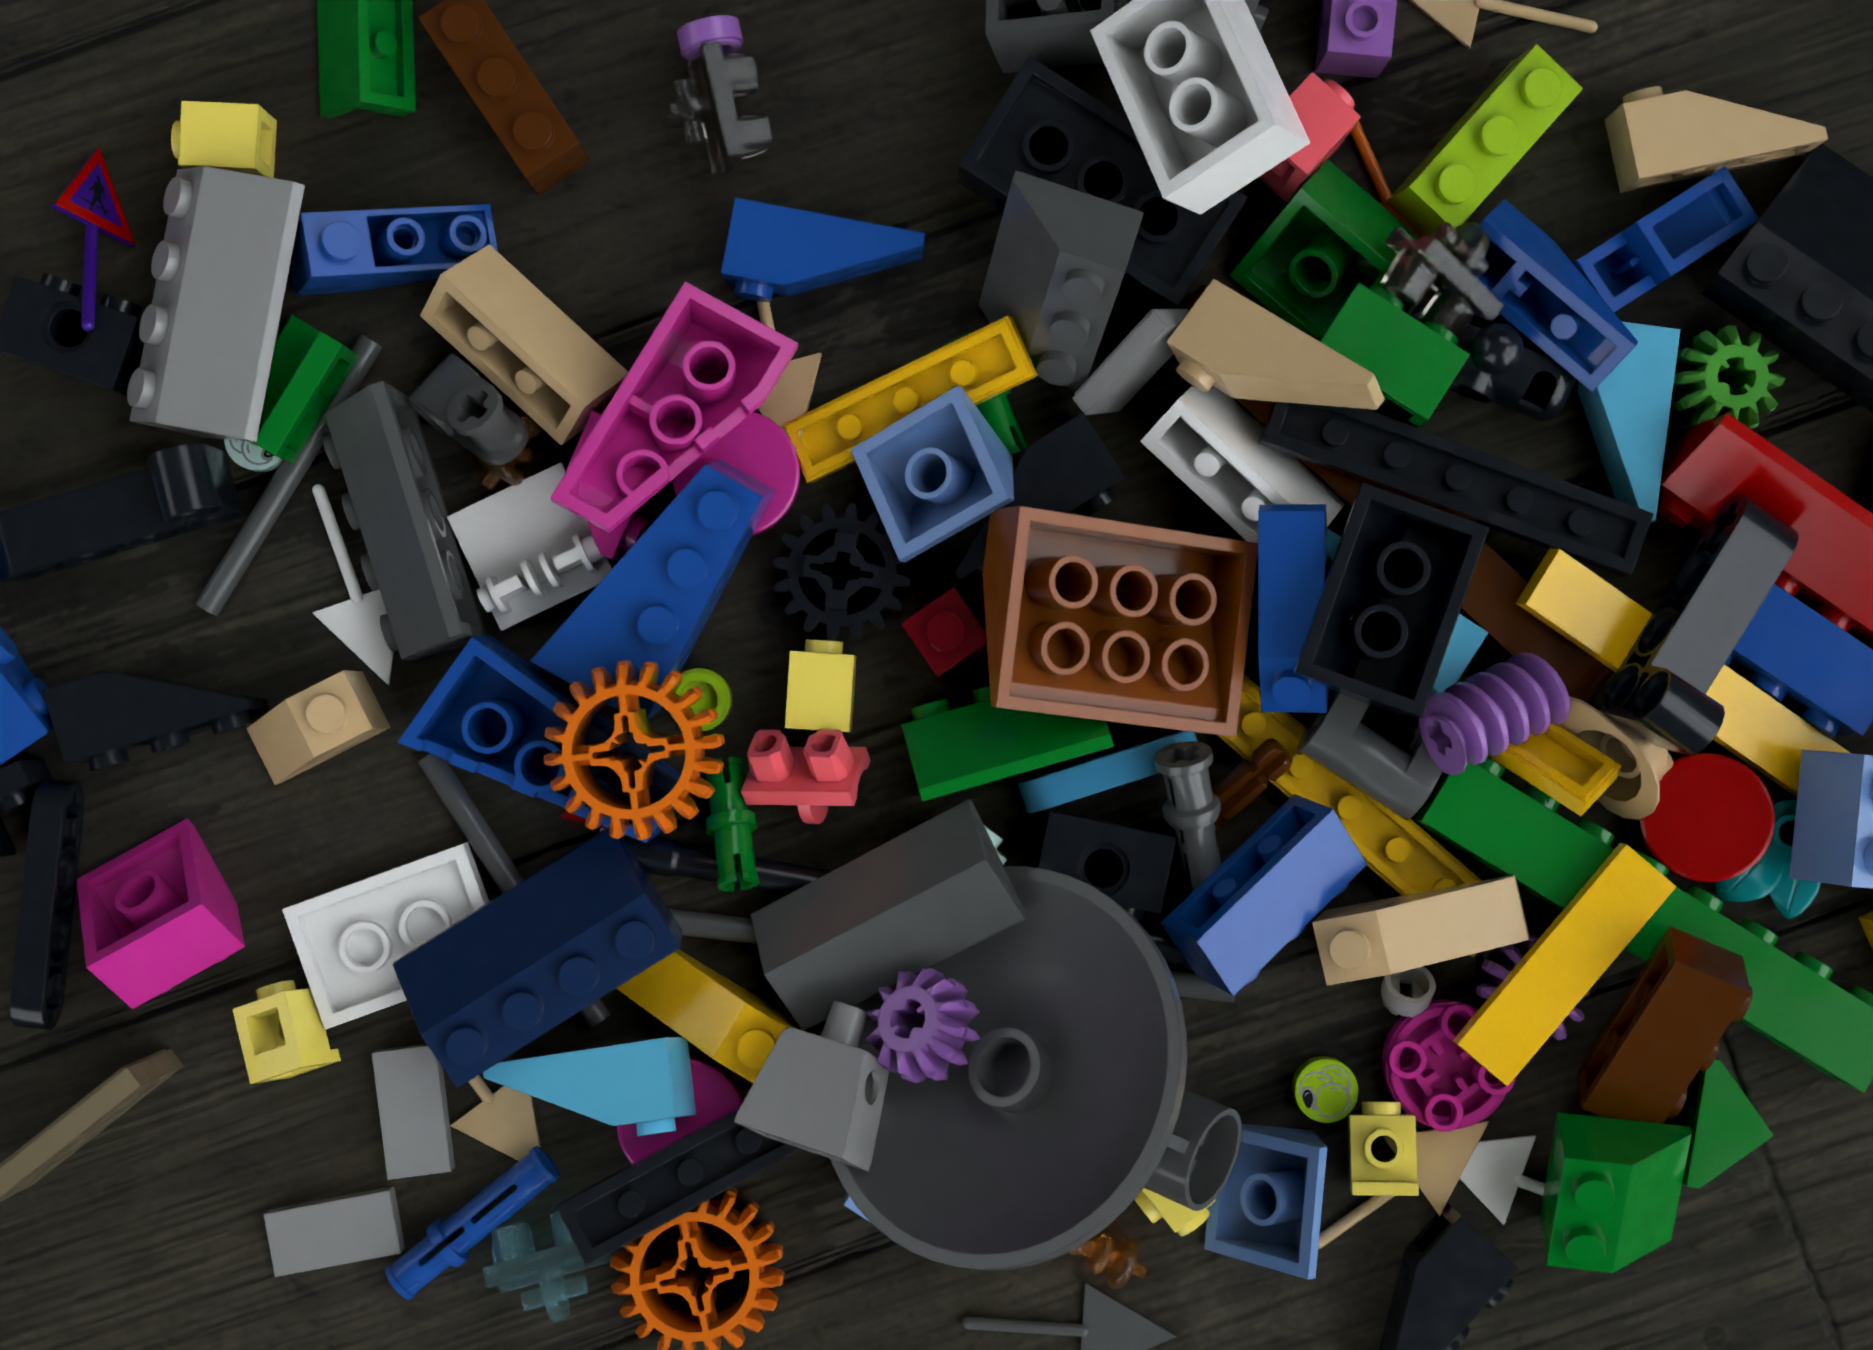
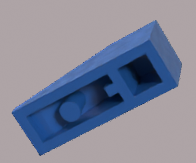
M735 197L721 275L726 285L735 287L734 295L752 301L771 302L773 294L789 297L923 259L925 233Z
M1505 199L1483 219L1444 265L1447 270L1591 392L1598 387L1638 344L1636 338L1556 242Z
M1326 504L1259 505L1258 661L1261 712L1327 713L1330 689L1294 673L1329 573Z

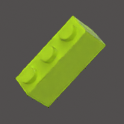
M1538 44L1534 45L1506 66L1390 196L1387 202L1431 244L1456 232L1583 88Z

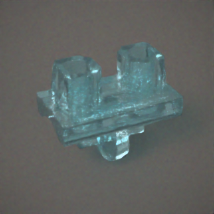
M559 1211L549 1215L555 1247L536 1252L531 1226L527 1223L512 1224L492 1231V1257L494 1264L483 1267L486 1287L498 1286L503 1293L540 1283L538 1288L521 1292L523 1308L525 1311L545 1306L550 1319L554 1323L569 1318L570 1298L588 1293V1285L584 1275L566 1280L563 1279V1276L608 1263L612 1258V1253L586 1267Z

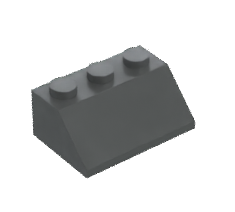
M1015 171L978 305L990 324L1005 316L1013 317L1037 371V377L1053 385L1066 386L1078 390L1089 376L1123 280L1144 212L1020 171Z

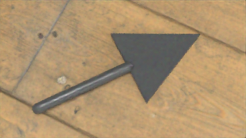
M1087 1282L1084 1284L1082 1324L966 1316L962 1320V1326L969 1330L1081 1337L1080 1350H1146L1177 1337L1176 1334Z

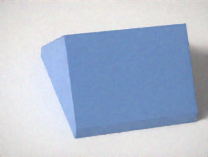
M958 385L851 448L899 561L904 563L995 512L996 509L1002 508L1014 501L1013 457L965 390Z
M1242 1124L1241 1143L1234 1167L1221 1192L1215 1198L1216 1201L1208 1207L1210 1215L1207 1218L1205 1250L1307 1280L1316 1278L1327 1146L1313 1130Z

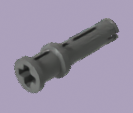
M1196 741L1168 745L1156 752L1154 756L1155 768L1157 772L1163 775L1167 800L1162 806L1165 821L1175 829V834L1177 835L1178 852L1187 897L1221 865L1215 834V821L1219 817L1221 803L1218 795L1212 792L1208 769L1214 760L1213 753L1209 745Z

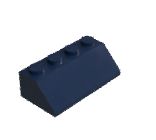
M607 827L395 960L392 965L420 1035L454 1085L459 1088L681 948L682 928L622 837L620 839L612 838Z

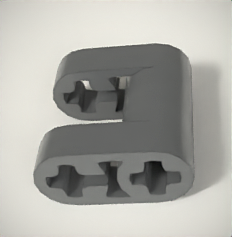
M1330 689L1327 713H1314L1299 741L1298 751L1404 820L1410 819L1426 802L1443 772L1427 752L1421 737L1419 721L1403 749H1401L1360 722L1370 704Z

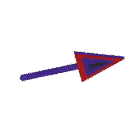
M100 148L95 149L51 206L86 224L81 327L85 331H91L95 326L98 231L131 248L135 246Z

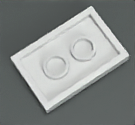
M468 842L282 909L325 1030L406 1001L392 965L394 961L489 902Z

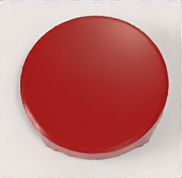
M1702 753L1688 755L1673 761L1672 768L1659 781L1660 801L1652 814L1639 820L1643 845L1657 862L1669 869V872L1689 881L1702 883L1720 882L1732 879L1749 870L1766 852L1775 827L1774 806L1764 783L1746 765L1723 755Z

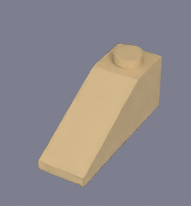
M1660 86L1640 89L1623 97L1624 103L1605 119L1620 193L1710 175L1724 166L1729 171L1802 156L1828 140L1826 127L1688 90L1663 95L1662 87Z
M1215 279L1211 281L1167 341L1180 363L1176 368L1177 373L1192 386L1205 393H1208L1213 386L1235 399L1377 410L1385 400L1374 373Z
M1515 875L1328 909L1312 922L1327 986L1391 975L1530 939Z

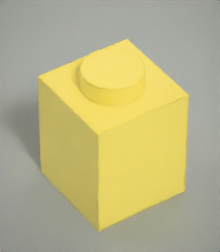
M181 101L180 121L174 122L171 131L172 151L174 157L178 159V165L183 169L207 166L274 178L277 120L259 104Z
M806 639L805 652L790 651L785 728L852 732L857 656L843 654L844 642Z

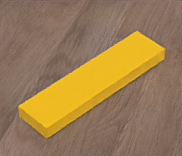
M1005 316L782 424V427L786 428L793 446H797L796 453L806 482L814 483L856 463L851 448L957 385L965 390L975 405H978L1037 377L1038 374L1013 317ZM803 429L802 436H799L798 431Z
M1619 843L1452 1041L1508 1087L1677 886L1630 846Z

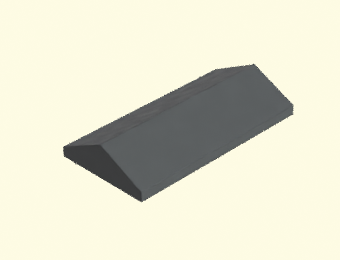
M966 800L750 914L764 976L802 1031L809 1030L825 1022L833 1001L856 1006L880 994L878 987L889 986L892 988L896 986L898 971H910L914 974H919L922 968H931L1028 918L972 800Z

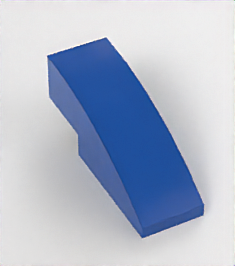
M1724 166L1577 259L1573 264L1611 310L1616 312L1758 221L1759 218Z

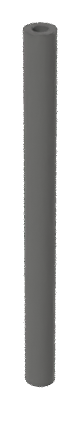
M360 334L351 349L360 357L327 411L356 393L383 349L382 346ZM325 414L295 464L285 460L280 464L195 602L201 609L215 616H218L324 445L322 435L330 431Z
M428 754L418 761L422 771L501 893L523 881L524 879L447 760L433 754ZM601 998L579 1011L589 1029L611 1015Z

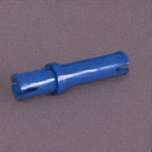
M533 1147L525 1157L491 1184L487 1185L448 1219L438 1218L426 1229V1237L409 1249L397 1261L385 1267V1275L395 1291L403 1298L410 1300L420 1289L449 1266L459 1267L470 1257L469 1250L503 1222L510 1219L548 1185L556 1182L561 1177L553 1160L540 1147ZM514 1186H517V1189L485 1216L481 1217L482 1212ZM464 1228V1233L444 1247L432 1259L429 1258L434 1251Z

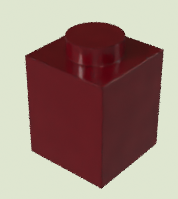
M955 587L901 623L903 629L937 678L987 645L986 632Z

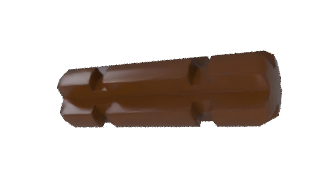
M1274 738L1267 739L1254 750L1251 761L1244 759L1212 787V792L1218 795L1221 803V811L1218 819L1215 821V833L1223 827L1221 824L1224 823V818L1231 820L1267 789L1266 785L1269 784V779L1275 782L1290 769L1293 761L1291 755Z

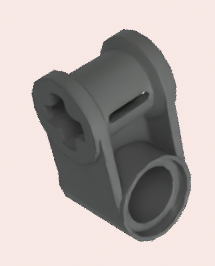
M449 353L407 398L408 403L437 431L449 439L453 438L489 465H502L512 461L522 452L527 444L528 428L522 419L503 405L502 396L493 385L482 379L468 364L453 353Z

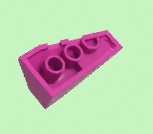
M684 282L550 497L551 501L610 533L766 402L797 351L798 342L697 287Z

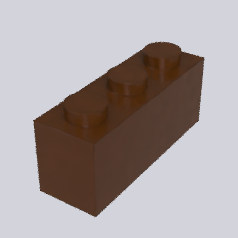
M443 0L418 17L538 195L591 161L484 0Z
M1669 926L1578 1070L1582 1109L1606 1118L1662 1124L1667 1117L1675 1118L1684 1106L1688 1086L1699 1070L1706 1071L1714 1062L1718 1053L1720 1038L1731 1021L1739 1022L1749 1009L1753 990L1749 986L1743 956Z

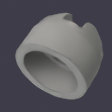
M1424 966L1385 975L1381 984L1383 1005L1396 1016L1399 1014L1404 1017L1415 1018L1430 1005L1436 990L1435 979ZM1400 983L1410 985L1408 997L1400 994Z

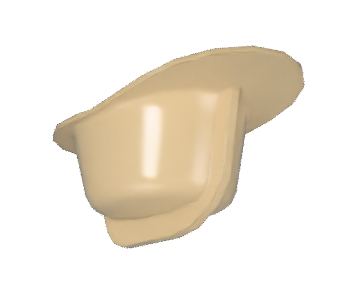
M1570 697V713L1566 721L1559 724V726L1622 765L1617 779L1597 800L1607 810L1625 819L1640 820L1652 814L1660 801L1659 781L1672 768L1674 763L1668 750L1652 744L1606 714L1603 710H1597L1583 700Z

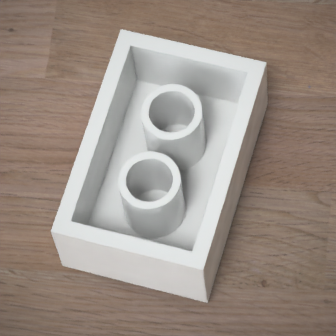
M1132 0L1090 30L1163 199L1201 215L1310 144V140L1245 0Z

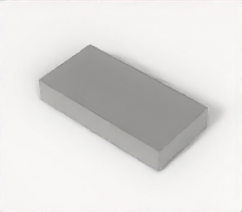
M1151 309L1074 393L1075 396L1072 399L1085 415L1120 412L1174 354L1167 341L1188 314V309Z
M426 1043L379 1049L372 1052L387 1180L451 1172L455 1168V1159L443 1067Z
M394 1186L274 1208L263 1214L275 1277L401 1254L406 1249Z

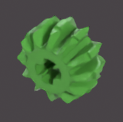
M1727 325L1719 329L1716 336L1708 330L1699 333L1693 338L1694 349L1684 348L1678 351L1677 363L1685 371L1675 374L1673 387L1683 388L1686 396L1677 399L1674 403V409L1677 411H1683L1690 407L1696 409L1692 417L1691 427L1728 413L1752 429L1759 425L1758 412L1766 414L1775 410L1778 402L1768 390L1782 386L1786 378L1777 373H1769L1767 365L1774 363L1778 359L1779 352L1771 350L1760 354L1757 351L1761 343V333L1751 332L1740 340L1737 327ZM1722 371L1723 378L1733 379L1734 389L1730 390L1729 384L1718 381L1719 372Z

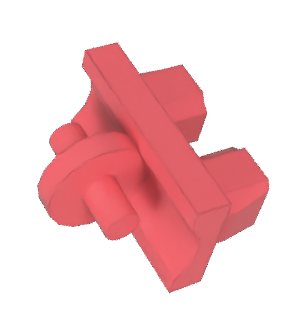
M759 730L755 733L747 751L750 770L741 793L746 805L797 806L799 815L804 823L820 824L826 818L829 806H854L857 799L860 776L864 770L868 769L871 760L866 747H849L841 730H818L816 733L809 735L805 747H789L786 736L780 730Z

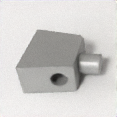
M833 1001L821 1036L793 1027L783 1030L738 1110L734 1122L764 1137L869 1171L889 1071L884 1069L881 1063L877 1062V1057L859 1048L869 1020L866 1012L854 1006Z

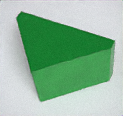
M1716 1058L1706 1071L1699 1070L1688 1086L1684 1106L1675 1118L1674 1125L1690 1126L1692 1133L1682 1184L1686 1187L1700 1189L1774 1136L1721 1060Z

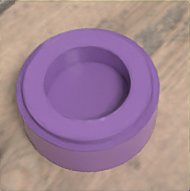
M717 15L697 19L681 26L676 32L681 55L690 61H708L722 58L738 51L744 43L739 19L731 15Z

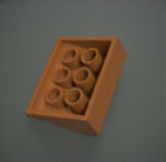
M1025 506L996 509L995 512L989 515L982 574L991 707L1236 737L1258 557V543Z

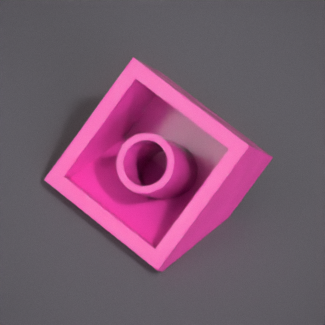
M187 818L76 879L86 968L131 1009L169 991L179 983L215 963L225 960L228 956L245 947L237 902L198 831Z

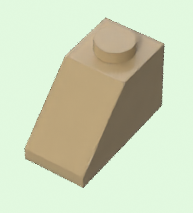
M342 670L285 699L246 729L274 785H278L391 727L363 671Z

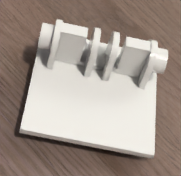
M562 462L447 516L480 586L476 590L478 598L487 613L492 611L501 631L596 587L612 569L608 558L600 554L588 522L551 501L550 497L566 473Z

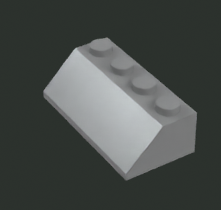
M207 166L177 169L176 177L171 179L164 195L163 208L165 214L168 215L164 240L157 245L152 258L151 272L152 276L156 279L152 304L146 307L140 321L139 336L141 341L144 342L140 367L133 372L127 389V400L129 405L132 406L129 421L202 438L257 442L305 185L294 181Z

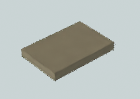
M171 1048L168 1050L162 1049L120 1068L0 1163V1202L37 1183L181 1069L184 1065Z

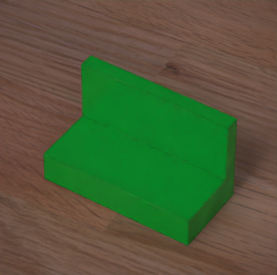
M317 0L320 117L333 119L356 109L400 117L416 112L413 0Z
M292 315L275 342L257 442L252 443L278 458L295 464L360 355Z

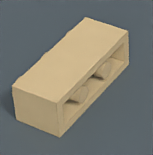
M490 244L441 273L420 314L430 326L561 446L584 429L591 411L603 414L628 374V371Z

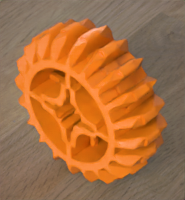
M624 660L617 662L615 670L616 683L611 674L602 666L591 671L595 692L582 681H575L569 686L571 695L578 702L579 707L564 701L555 704L553 711L558 717L568 722L567 727L551 726L545 729V738L550 741L561 742L562 751H555L544 755V764L548 766L563 764L566 775L550 782L553 791H560L572 786L576 795L565 804V809L570 814L583 808L586 804L592 808L586 818L585 826L591 830L598 828L608 815L611 817L609 831L612 838L620 839L623 837L628 829L629 821L632 820L634 833L637 838L645 840L652 835V817H654L659 828L665 834H668L677 828V820L672 808L687 819H692L699 813L698 807L689 796V793L705 799L713 795L715 788L711 783L699 776L701 772L708 774L722 772L724 763L716 758L705 757V749L720 747L725 743L722 734L715 733L707 736L703 734L701 725L713 722L718 718V714L714 708L702 711L697 715L694 713L691 706L698 702L704 694L699 686L689 689L681 697L676 693L682 683L683 673L673 670L664 678L661 685L657 684L659 675L658 663L648 661L644 663L640 671L639 680H636L635 669L631 661ZM639 696L651 699L664 707L676 720L682 734H661L655 731L648 723L646 710L640 708ZM618 697L619 713L614 714V731L611 737L605 742L585 745L587 730L595 714L607 702ZM628 732L633 733L636 743H646L647 747L658 745L665 747L652 751L647 756L638 759L642 765L640 769L636 767L633 756H623L622 753H605V751L618 748L621 744L631 741L627 735ZM685 754L681 776L673 789L662 799L651 802L649 787L654 785V768L657 762L663 758ZM588 765L607 766L614 770L620 777L623 792L629 793L630 802L621 800L605 791L591 774Z
M733 1187L725 1191L721 1202L712 1198L623 1246L628 1251L616 1252L611 1258L610 1266L612 1268L627 1273L613 1281L611 1285L613 1294H632V1297L620 1309L622 1317L631 1318L641 1313L644 1318L638 1325L636 1334L638 1338H644L650 1334L653 1328L661 1332L662 1334L657 1345L658 1350H668L673 1338L683 1341L681 1350H695L697 1342L700 1341L704 1342L705 1350H720V1336L722 1335L731 1346L737 1349L743 1345L745 1340L742 1326L750 1331L760 1332L765 1320L758 1309L774 1311L777 1306L778 1297L768 1288H774L783 1284L784 1271L777 1267L769 1266V1264L775 1263L782 1258L783 1247L775 1243L761 1244L773 1234L775 1226L771 1220L763 1221L755 1226L750 1223L759 1209V1205L753 1200L748 1202L740 1212L732 1206L738 1194V1190ZM698 1222L709 1223L725 1230L737 1241L742 1249L737 1250L735 1245L719 1246L712 1243L706 1236L703 1223L698 1224ZM678 1224L680 1237L677 1241L678 1255L664 1259L660 1267L648 1269L647 1257L650 1243L664 1230ZM691 1250L693 1257L697 1258L700 1267H711L704 1281V1289L702 1280H698L695 1271H685L692 1256L690 1254ZM749 1269V1286L745 1293L732 1306L717 1313L715 1306L718 1296L716 1286L723 1281L733 1279L736 1271ZM676 1293L683 1296L689 1303L692 1315L671 1307L659 1294Z

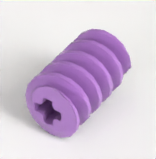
M1520 652L1507 659L1506 662L1497 663L1485 672L1472 675L1465 682H1458L1446 688L1444 692H1437L1431 695L1423 717H1419L1421 737L1434 763L1444 773L1455 776L1464 772L1467 764L1478 765L1486 761L1488 754L1496 756L1506 751L1508 744L1516 746L1527 741L1529 734L1538 735L1547 731L1550 724L1559 725L1565 722L1570 713V697L1558 673L1544 659L1533 653Z

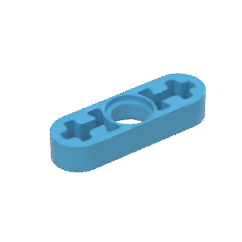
M1179 730L1021 781L1017 784L1026 812L1030 814L1158 774L1159 772H1157L1154 763L1156 752L1174 743L1198 742L1195 732Z

